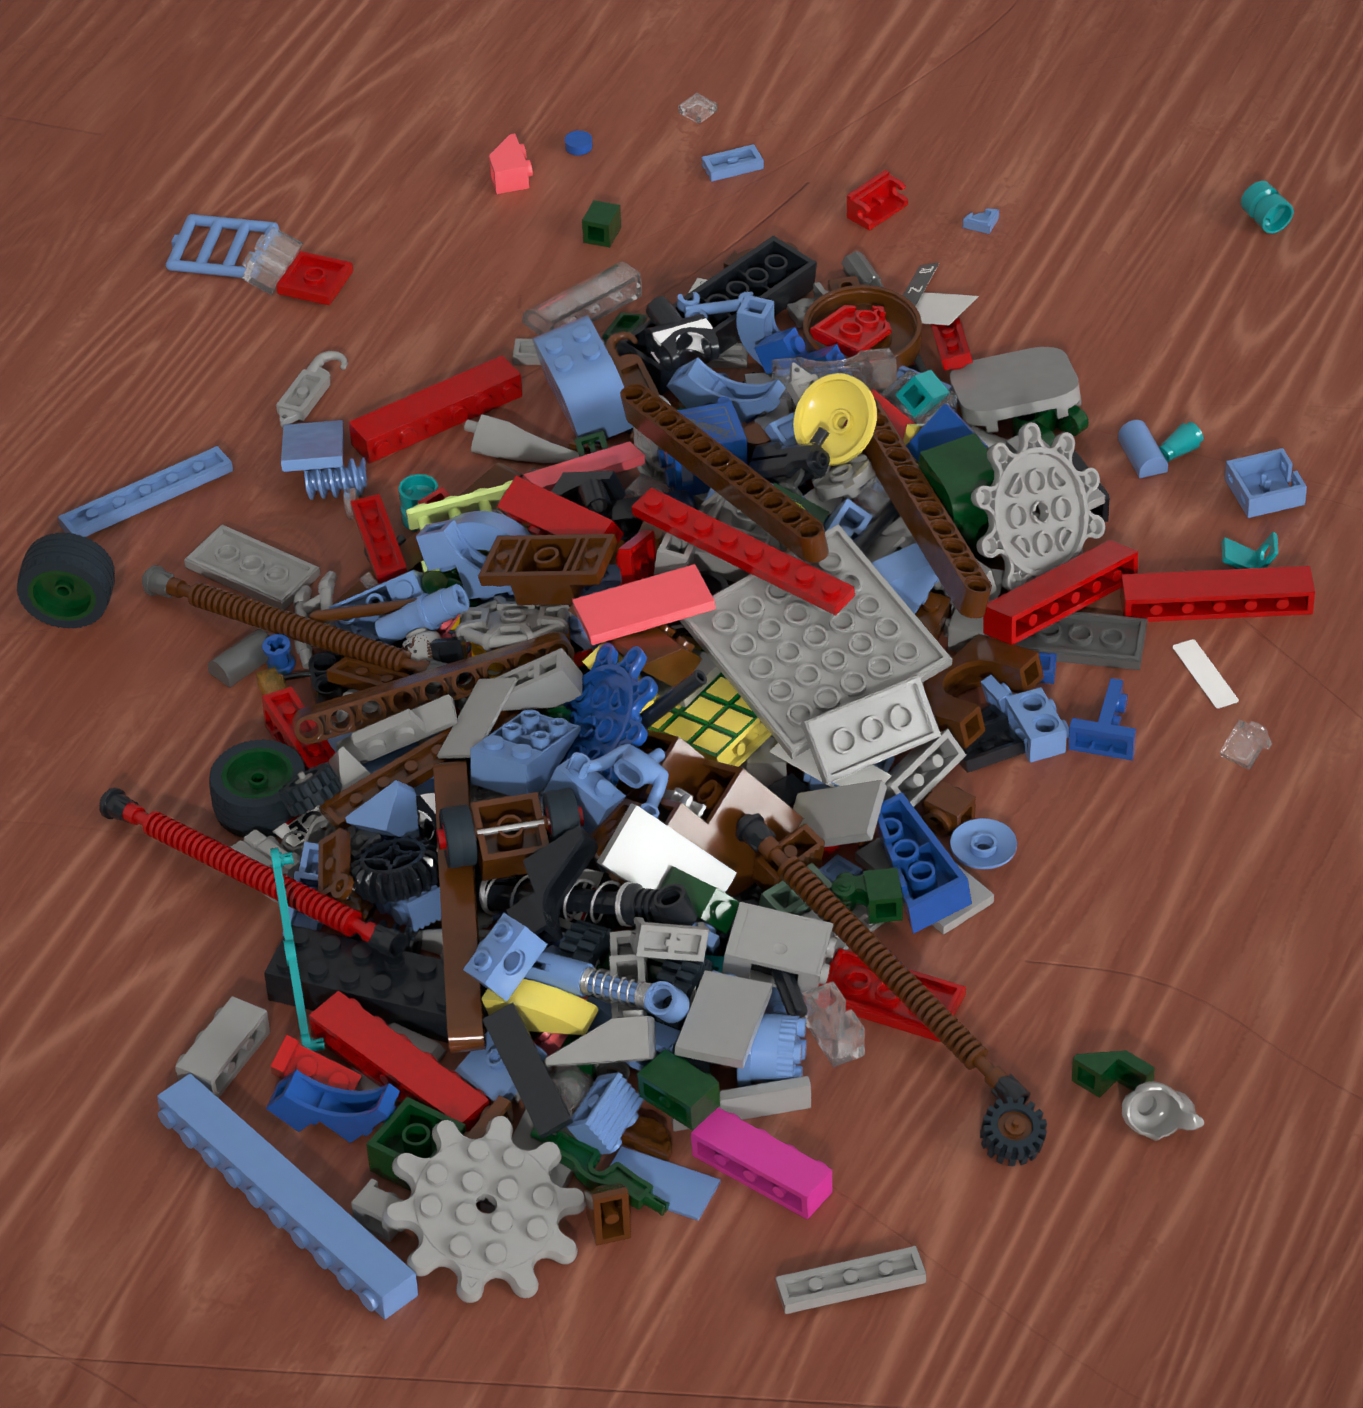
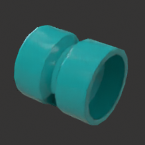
M1259 181L1252 184L1241 198L1242 209L1251 218H1254L1255 222L1266 233L1273 234L1281 231L1290 223L1293 217V206L1267 181Z
M426 474L410 475L404 478L398 487L401 519L403 525L408 530L410 529L406 510L418 505L417 502L438 489L437 481ZM420 528L411 531L417 532Z

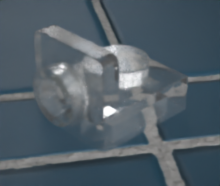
M1239 719L1220 750L1221 756L1250 770L1263 747L1269 750L1272 745L1267 729L1256 722L1251 721L1248 724Z

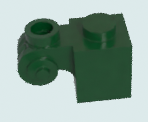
M897 868L863 871V875L859 876L845 872L839 874L832 883L831 891L850 911L855 909L856 903L866 907L869 924L903 920V895Z

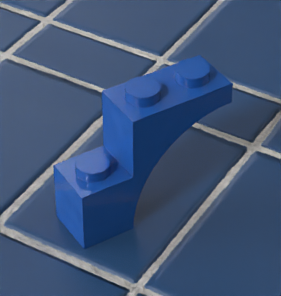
M796 327L766 336L754 348L766 374L777 372L790 373V366L794 362L811 375L816 374L818 379L835 373L852 376L847 366L846 357L841 353L837 344L807 353L805 342L799 336Z
M296 1069L277 1083L266 1109L298 1132L308 1125H316L320 1121L351 1143L362 1135L368 1136L376 1125L386 1122L397 1109L394 1103L400 1091L390 1083L377 1089L365 1091L339 1089L313 1080Z

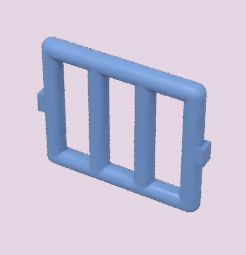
M190 214L187 216L179 235H174L171 241L173 249L166 262V268L170 271L256 279L259 277L266 258H271L274 252L273 242L279 226L275 222ZM195 226L210 227L196 261L180 260ZM222 228L238 230L223 265L207 263ZM249 232L265 233L251 266H235Z

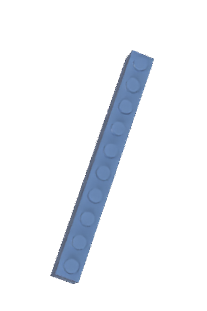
M191 1073L157 1095L160 1109L158 1117L161 1123L167 1129L173 1128L188 1148L192 1149L194 1147L202 1155L203 1160L210 1168L216 1167L224 1175V1178L231 1187H238L244 1192L253 1207H260L264 1210L277 1228H284L300 1249L306 1248L313 1255L315 1261L322 1269L326 1270L328 1268L335 1274L344 1289H351L355 1292L369 1311L375 1310L383 1319H387L418 1296L416 1273Z

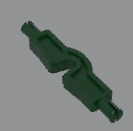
M533 1128L530 1138L535 1139L541 1144L545 1142L555 1143L562 1155L559 1163L571 1169L584 1186L593 1189L602 1185L607 1186L621 1183L627 1187L629 1205L640 1210L645 1205L661 1216L664 1215V1212H667L670 1203L654 1195V1186L637 1176L623 1164L615 1162L604 1171H597L595 1167L601 1158L598 1149L576 1140L563 1131L542 1139L536 1128Z

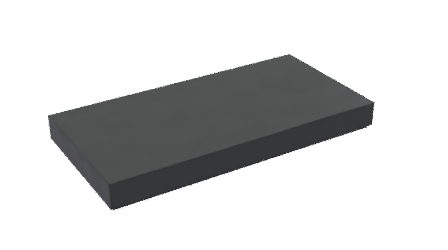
M1076 611L1017 642L1015 645L1039 653L1057 654V662L1140 670L1148 619Z

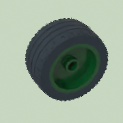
M52 533L40 537L28 548L18 575L17 595L24 609L45 624L58 628L86 627L102 617L110 602L115 582V567L106 550L96 542H93V540L76 534Z
M258 739L234 745L228 748L227 751H224L222 755H219V758L215 760L213 767H211L209 788L212 807L220 825L227 829L228 832L243 838L254 830H258L266 837H276L277 835L272 831L294 818L278 795V790L284 784L291 782L292 778L298 777L297 774L299 772L306 771L304 762L298 752L292 749V747L282 744V742Z

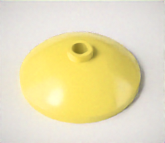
M829 374L816 380L803 393L795 410L793 426L797 444L809 443L818 428L821 427L829 432V436L821 446L829 454V466L841 465L853 460L866 448L875 430L877 408L871 391L861 380L847 374ZM846 420H848L847 425L844 428V423Z

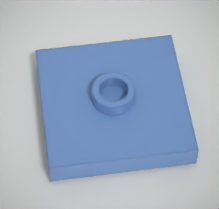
M487 1031L485 1034L486 1050L471 1051L455 1069V1072L473 1087L482 1090L491 1101L494 1102L499 1095L511 1100L518 1091ZM536 1045L544 1061L548 1054Z

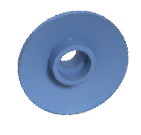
M980 818L969 820L958 826L951 835L950 848L954 857L968 867L993 869L1006 864L1013 858L1017 849V839L1014 832L1004 823L993 819Z

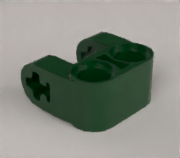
M1077 405L1068 409L1069 416L1059 419L1053 409L1013 417L1012 437L1018 435L1019 429L1023 425L1033 422L1040 428L1041 439L1051 447L1055 439L1053 430L1058 428L1063 432L1071 433L1074 437L1088 428L1089 419L1086 413Z

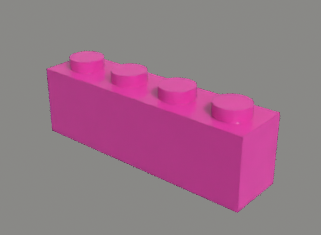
M718 1107L691 1132L692 1156L807 1220L832 1193V1169L820 1160H814L799 1152L793 1145L777 1140L765 1130L755 1128L741 1120L734 1113H728Z

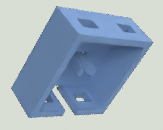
M1283 448L1226 461L1225 481L1247 518L1305 505L1307 486L1298 471H1293L1292 474L1293 463Z

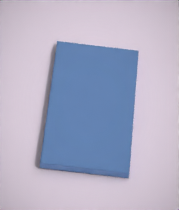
M621 1146L610 1164L611 1166L615 1162H619L637 1176L654 1186L653 1194L670 1203L667 1211L699 1221L721 1183L720 1179Z

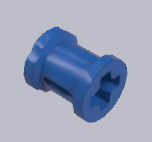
M274 634L267 637L262 647L263 652L268 656L267 666L269 672L275 676L291 673L295 668V660L289 652L291 649L289 638L283 634Z

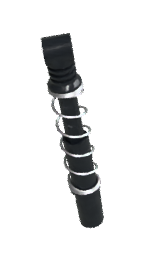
M477 859V864H475L477 909L481 912L495 915L500 911H507V909L517 904L519 900L534 893L530 879H527L529 878L528 875L523 878L510 876L483 881ZM439 878L438 883L435 884L437 887H440ZM586 878L579 879L574 886L581 882H588L596 889L572 887L561 905L559 914H564L565 919L571 921L576 912L590 913V917L595 924L601 920L603 914L616 915L619 924L622 926H636L634 924L635 917H642L645 922L687 926H692L697 919V912L685 887L681 884H669L661 889H645L638 883L626 882L621 885L619 882L611 880L603 883L598 888L592 880ZM608 884H615L620 887L618 891L600 890ZM566 911H573L570 918L567 917ZM593 913L600 914L597 920L594 919Z

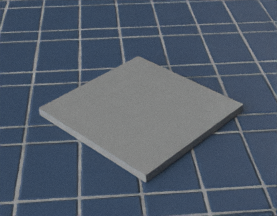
M839 524L825 531L829 549L828 556L820 562L807 563L854 586L855 596L836 616L750 574L712 596L715 601V610L680 620L791 759L810 749L801 725L802 721L914 675H919L921 682H924L952 665V658ZM790 551V552L787 553V554H789V555H791V556H793V557H795V558H797V559L803 561V560L800 559L797 555H795L792 551Z

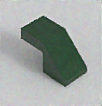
M1127 1050L1076 1054L1073 1057L1072 1081L1099 1098L1116 1082L1134 1091L1138 1085L1154 1081L1155 1067Z

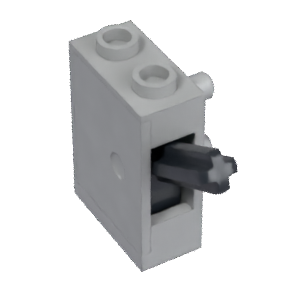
M740 902L725 951L722 973H732L737 977L772 983V987L777 988L787 1015L804 1017L807 1015L808 1010L802 994L816 997L819 984L826 985L830 965L825 964L826 958L833 959L837 944V938L831 937L834 923Z

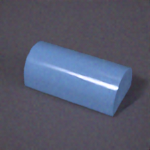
M1132 420L1124 424L1119 430L1118 441L1138 477L1143 478L1168 472V463L1146 424L1141 420Z

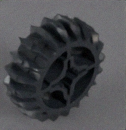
M408 835L404 838L396 836L391 840L384 839L383 842L378 844L372 843L371 848L362 849L361 854L356 855L354 862L350 864V873L354 881L353 887L356 889V893L361 896L362 900H369L370 903L380 901L382 905L388 902L397 904L401 900L409 901V898L414 896L420 897L421 892L430 891L431 886L437 884L439 878L438 852L436 847L431 845L430 840H422L421 837L412 839Z

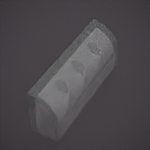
M617 262L528 309L523 314L522 323L538 335L586 315L589 316L593 323L642 296L641 273L625 262Z

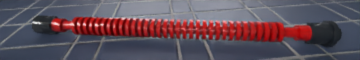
M113 787L102 795L99 811L103 817L123 820L133 825L140 824L143 826V831L146 835L278 901L274 872L271 867L158 811H153L150 814L146 813L145 809L139 806L138 802L126 796L125 792L120 788ZM283 874L289 907L346 936H352L355 933L361 935L362 940L368 942L369 946L392 959L400 957L407 946V936L374 922L366 923L362 921V914L359 911Z

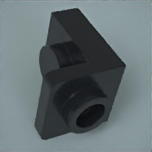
M464 636L435 639L430 643L433 660L450 664L468 658ZM461 673L458 682L464 681L471 673Z

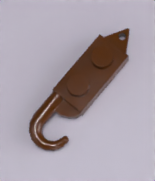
M624 331L611 335L607 339L605 347L614 362L624 387L635 383L643 384L656 395H660L641 357L635 354L619 356L615 348L617 342L623 339L631 340L634 344H637L638 339L635 335Z

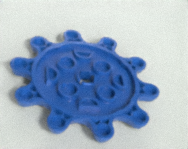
M606 643L599 649L591 670L584 675L582 674V695L570 702L561 704L572 712L569 715V723L581 726V731L560 764L571 758L572 754L576 752L583 753L590 760H594L620 745L631 744L633 746H641L646 741L648 732L641 723L642 717L640 712L656 696L658 685L650 676L643 677L638 681L639 674L647 661V656L642 648L638 646L631 648L618 664L619 654L612 644ZM614 766L603 771H597L614 786L617 785L619 778L614 772ZM547 785L538 792L541 807H543V793Z

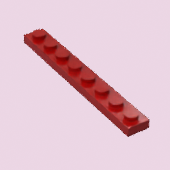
M652 487L631 506L633 516L835 616L855 596L854 586Z

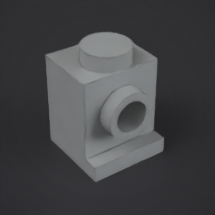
M371 1179L351 1202L353 1218L371 1234L391 1242L399 1231L402 1232L404 1228L392 1229L388 1227L382 1219V1214L386 1206L403 1200L392 1192H385L379 1189L378 1181Z

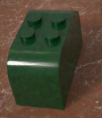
M976 433L920 452L919 468L974 557L982 562L990 558L982 556L977 551V542L986 534L989 522L986 512L973 505L971 494L979 486L991 487L994 480V470L987 458V448Z

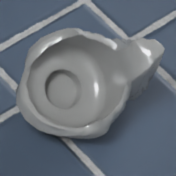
M1149 1081L1140 1084L1133 1092L1126 1095L1122 1102V1116L1125 1123L1138 1134L1154 1141H1158L1165 1136L1168 1137L1178 1129L1190 1131L1199 1129L1204 1125L1203 1118L1196 1114L1195 1105L1187 1095L1180 1091H1175L1172 1087L1163 1083Z

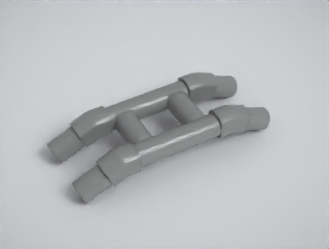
M329 571L325 574L318 585V592L320 594L310 599L312 589L307 585L301 587L293 599L295 614L308 618V615L319 608L321 610L329 609L328 607L333 605L332 594H334L335 582L337 580L335 572ZM334 621L323 622L325 624L335 627ZM295 640L296 651L300 656L302 666L308 669L309 659L313 656L312 647Z

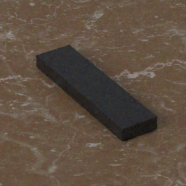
M512 1002L482 1019L539 1136L544 1139L573 1123L516 1005Z

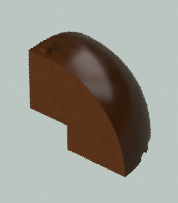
M646 729L648 732L646 741L641 746L635 747L646 754L657 748L664 751L665 759L659 764L669 774L666 789L674 790L676 787L689 793L693 797V801L707 806L702 816L698 817L681 802L662 798L658 807L660 814L657 819L735 871L737 874L726 893L732 897L740 894L755 883L752 879L753 866H755L754 859L760 856L761 853L759 851L755 853L745 842H740L735 837L738 821L746 814L759 813L764 818V823L775 833V839L779 842L796 830L804 818L744 768L706 759L680 737ZM620 779L616 785V788L626 795L625 798L641 804L646 803L653 787L651 784H645L640 788H633ZM607 871L609 878L613 881L619 882L621 885L626 883L612 872Z

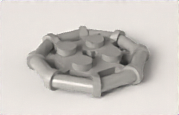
M499 595L494 596V599L477 607H469L467 611L461 613V622L456 627L455 634L457 637L464 636L465 642L470 641L483 646L485 651H493L496 648H503L552 632L566 635L569 631L568 620L572 617V613L568 611L569 605H517L515 598H504Z

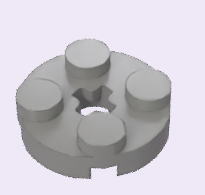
M860 453L847 463L836 465L832 468L828 466L826 475L822 478L812 479V483L819 500L822 502L842 496L845 499H852L861 493L860 487L872 479L876 473L867 456Z

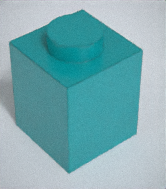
M928 370L914 375L895 395L915 418L931 412L950 392L933 371Z

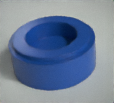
M573 131L565 136V149L568 153L584 155L592 150V136L588 132Z

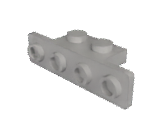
M448 694L415 709H407L353 732L352 736L337 742V751L343 746L362 765L452 727L458 723L454 699Z

